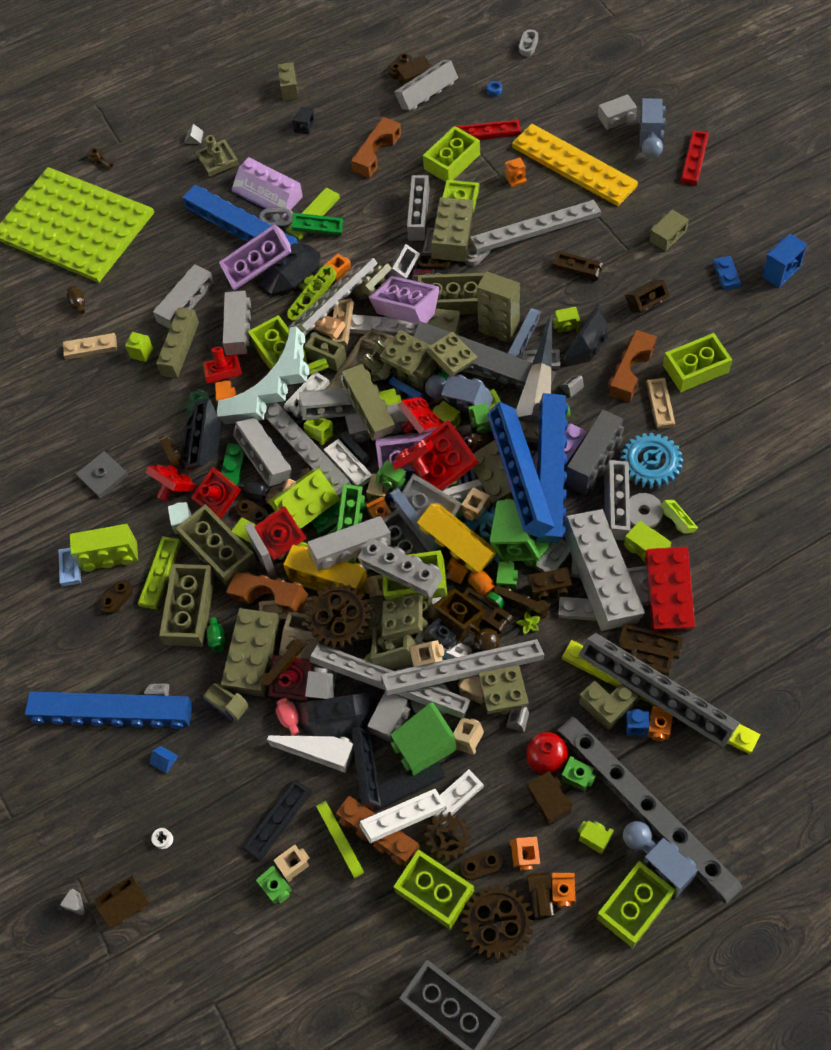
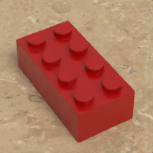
M688 547L647 549L645 552L651 630L657 632L693 630L695 628Z

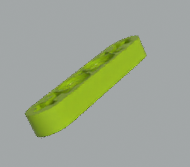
M323 266L289 308L287 315L292 322L320 298L336 279L337 274L332 266ZM321 284L320 290H313L315 285ZM311 298L310 303L306 305L303 304V300Z
M323 801L316 805L353 877L357 878L364 874L327 802Z

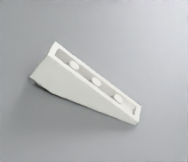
M268 736L267 738L272 747L345 773L355 752L354 744L345 737H340L339 739L322 736Z

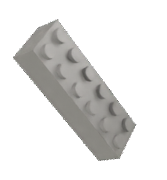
M603 509L567 516L563 522V526L566 528L564 537L601 631L623 627V623L628 625L637 624L645 612Z

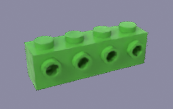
M343 484L336 532L361 523L362 513H359L360 507H363L364 504L363 487ZM356 558L350 559L347 562L352 563V561L356 560Z

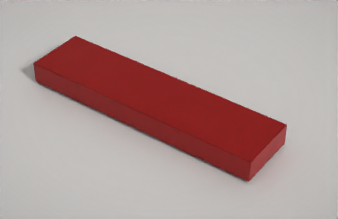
M519 120L456 126L478 140L521 135Z
M692 131L680 183L698 184L709 133Z

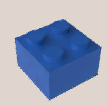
M789 234L785 239L782 238L774 249L771 248L768 251L762 277L780 288L801 268L808 244L792 234Z

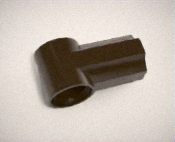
M549 872L528 874L529 894L532 896L535 919L554 917Z

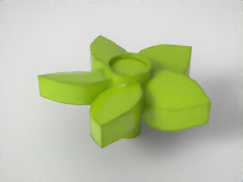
M526 612L524 615L525 620L516 622L519 626H524V635L530 629L534 632H539L537 625L540 621L539 616L531 618L530 614Z

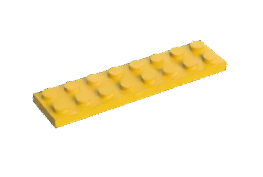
M531 124L512 142V148L616 206H619L638 186V181L534 124Z

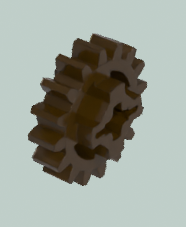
M451 812L447 813V817L439 813L440 819L437 820L433 817L432 821L434 824H427L426 826L430 829L429 833H425V836L430 837L426 845L433 846L430 850L431 853L436 850L438 851V858L444 854L446 860H449L450 855L457 859L458 852L463 855L465 854L464 846L470 847L466 840L472 838L471 835H467V831L471 828L464 827L466 819L459 821V814H456L453 818ZM450 821L447 827H438L440 823ZM458 825L462 830V838L456 832ZM449 829L452 830L451 835L457 841L449 839L445 842V837L439 831L448 832ZM434 833L439 836L441 841L439 847L434 841ZM449 845H459L454 850L446 851Z

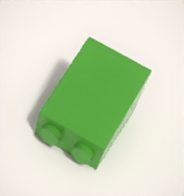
M505 499L497 501L490 543L502 561H539L540 556L533 535L523 531L514 500Z
M433 702L429 703L391 734L393 741L390 743L396 754H401L403 767L406 771L410 770L413 776L457 750L455 736Z

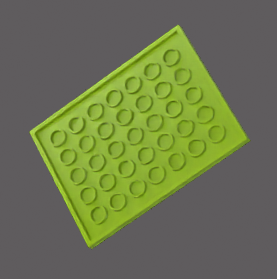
M47 167L0 223V242L99 283L151 218L154 210L149 206Z

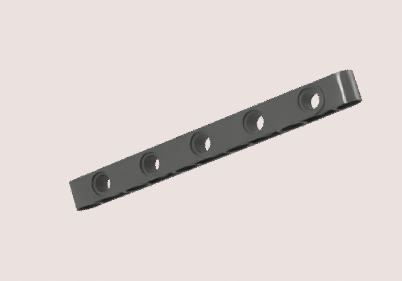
M571 717L556 730L565 744L586 765L594 768L593 772L660 840L664 838L667 841H672L679 848V853L684 857L691 858L695 862L698 869L695 876L721 902L727 904L742 890L740 882L576 718ZM586 742L591 747L588 749H584L580 746V744ZM618 773L621 778L615 780L611 778L610 774ZM641 804H649L652 810H643ZM679 835L683 838L684 842L676 843L672 836ZM710 867L714 869L716 876L707 875L705 868Z

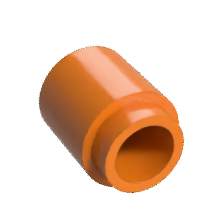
M484 570L469 574L468 583L483 597H486L489 592L495 591V582Z

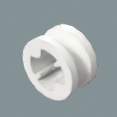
M159 828L152 834V842L159 849H167L173 842V835L167 829ZM161 834L167 837L166 841L163 840V843L158 841V837H162Z

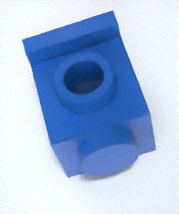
M641 709L627 711L625 715L626 736H647L649 731L648 712H643Z

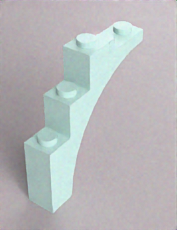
M297 326L290 327L288 340L282 355L272 370L260 382L239 395L218 400L217 416L224 424H234L251 418H256L257 421L264 420V414L267 409L266 403L285 401L286 394L288 393L287 385L307 382L309 367L303 361L305 336Z

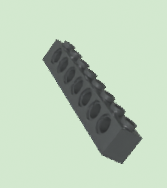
M597 633L586 640L578 655L723 748L731 740L740 722Z

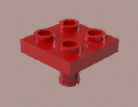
M222 347L213 348L211 351L214 360L203 363L207 383H217L226 378L233 379L242 374L238 356L231 355L225 357Z
M421 397L405 399L398 404V407L408 418L401 425L402 429L406 427L404 432L410 434L414 428L419 434L434 431L442 425L439 417L430 410L428 403Z
M422 439L415 443L410 451L408 448L402 450L395 456L396 460L392 463L393 467L397 470L408 463H412L419 477L424 476L430 471L421 457L428 453L434 444L431 439L428 441Z
M161 465L148 466L145 472L162 483L156 496L163 501H168L171 491H194L197 485L191 481L189 476L178 473V469L167 465V467Z
M212 467L191 498L202 507L206 504L221 520L241 489L220 471Z
M286 506L254 526L273 560L291 550L292 545L297 546L307 539Z

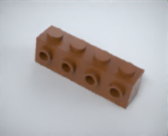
M348 796L336 812L339 819L338 822L346 829H353L360 839L366 841L368 839L360 828V821L376 814ZM400 830L372 842L373 847L377 851L390 855V859L399 866L403 864L407 867L416 852L420 850L419 843Z

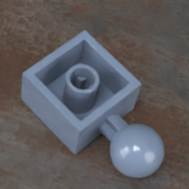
M642 98L639 147H642L643 154L651 159L658 157L663 151L661 140L664 137V130L662 128H665V118H662V116H665V106H662V99Z
M435 375L428 378L425 383V392L429 397L434 399L443 397L449 405L458 411L469 413V406L487 403L489 410L493 400V396L483 385V382L476 378L470 380L462 375L452 377L449 375L446 381L443 377Z
M634 821L625 827L623 839L626 845L631 849L644 850L647 853L643 864L676 890L673 898L676 899L693 881L698 871L695 862L691 858L684 857L679 853V848L670 840L667 841L663 838L656 845L651 840V831L645 823Z

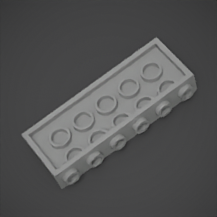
M371 258L356 263L302 313L288 329L290 330V327L297 326L304 336L315 327L314 323L317 320H322L339 304V300H344L366 276L374 271L373 267L378 264L376 260Z

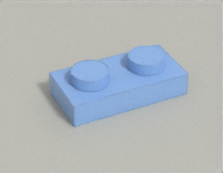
M71 548L59 549L61 586L81 583V570L71 555Z

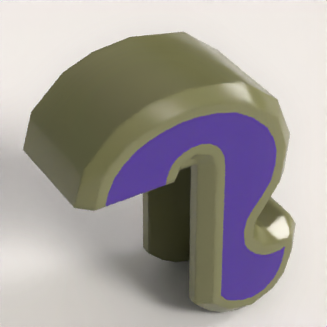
M213 683L203 695V700L212 708H216L221 714L234 722H237L248 709V703L238 693L233 695L218 683Z

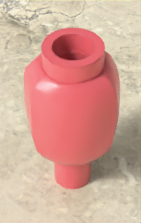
M288 698L277 701L276 714L279 721L284 727L289 728L292 736L299 733L297 727L299 716L294 703L289 701Z

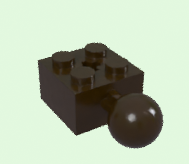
M455 588L446 597H442L432 605L427 617L428 625H431L440 618L442 620L441 623L456 634L455 645L460 644L469 635L474 638V645L479 652L496 649L500 645L499 635L494 630L489 628L479 629L486 611Z

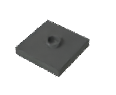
M103 451L77 472L76 475L99 498H102L124 480L128 473Z

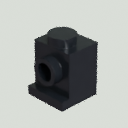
M300 107L299 112L292 119L294 132L310 134L315 121L313 108Z
M438 618L427 627L422 642L427 643L438 640V643L443 646L444 652L446 650L450 651L456 644V634L441 623L442 620Z

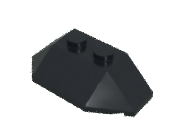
M293 243L290 246L291 253L266 269L260 287L270 295L294 290L307 277H310L319 269L320 252L310 245Z
M596 304L575 339L564 353V367L591 361L593 356H597L601 343L606 342L609 335L607 332L608 324L600 305Z
M210 399L194 404V410L185 425L181 461L188 470L200 467L217 457L221 422Z
M374 691L294 703L299 716L297 725L311 736L336 737L339 739L340 737H352L351 729L356 726L365 729L377 708Z

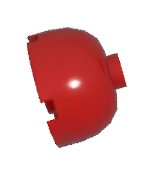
M552 732L539 733L530 740L527 746V762L536 773L541 775L550 772L553 776L566 766L568 748L559 735Z

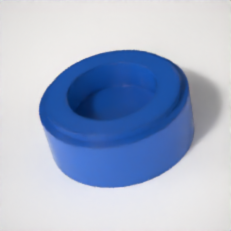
M497 81L488 83L486 87L487 94L491 97L501 95L502 84Z

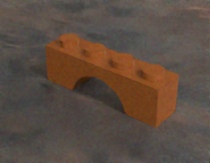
M383 117L376 124L373 132L368 135L365 143L360 146L357 154L352 157L351 164L354 173L371 178L378 168L377 156L374 153L383 146H394L401 136L399 122Z
M636 330L634 336H630L627 344L629 347L627 350L624 349L621 356L622 362L621 364L618 363L615 368L614 374L616 375L614 378L611 377L608 383V388H610L609 396L627 402L631 401L637 388L638 378L631 372L630 368L637 362L650 360L656 347L657 336Z
M235 572L226 591L233 600L252 604L255 599L264 594H274L275 604L283 612L287 613L289 611L301 613L308 597V593L300 583L292 582L291 584L279 578L272 580L264 575L258 577L249 572Z

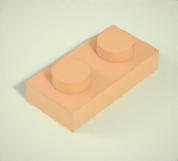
M326 315L322 320H317L314 323L315 327L313 330L337 339L346 324L342 320Z

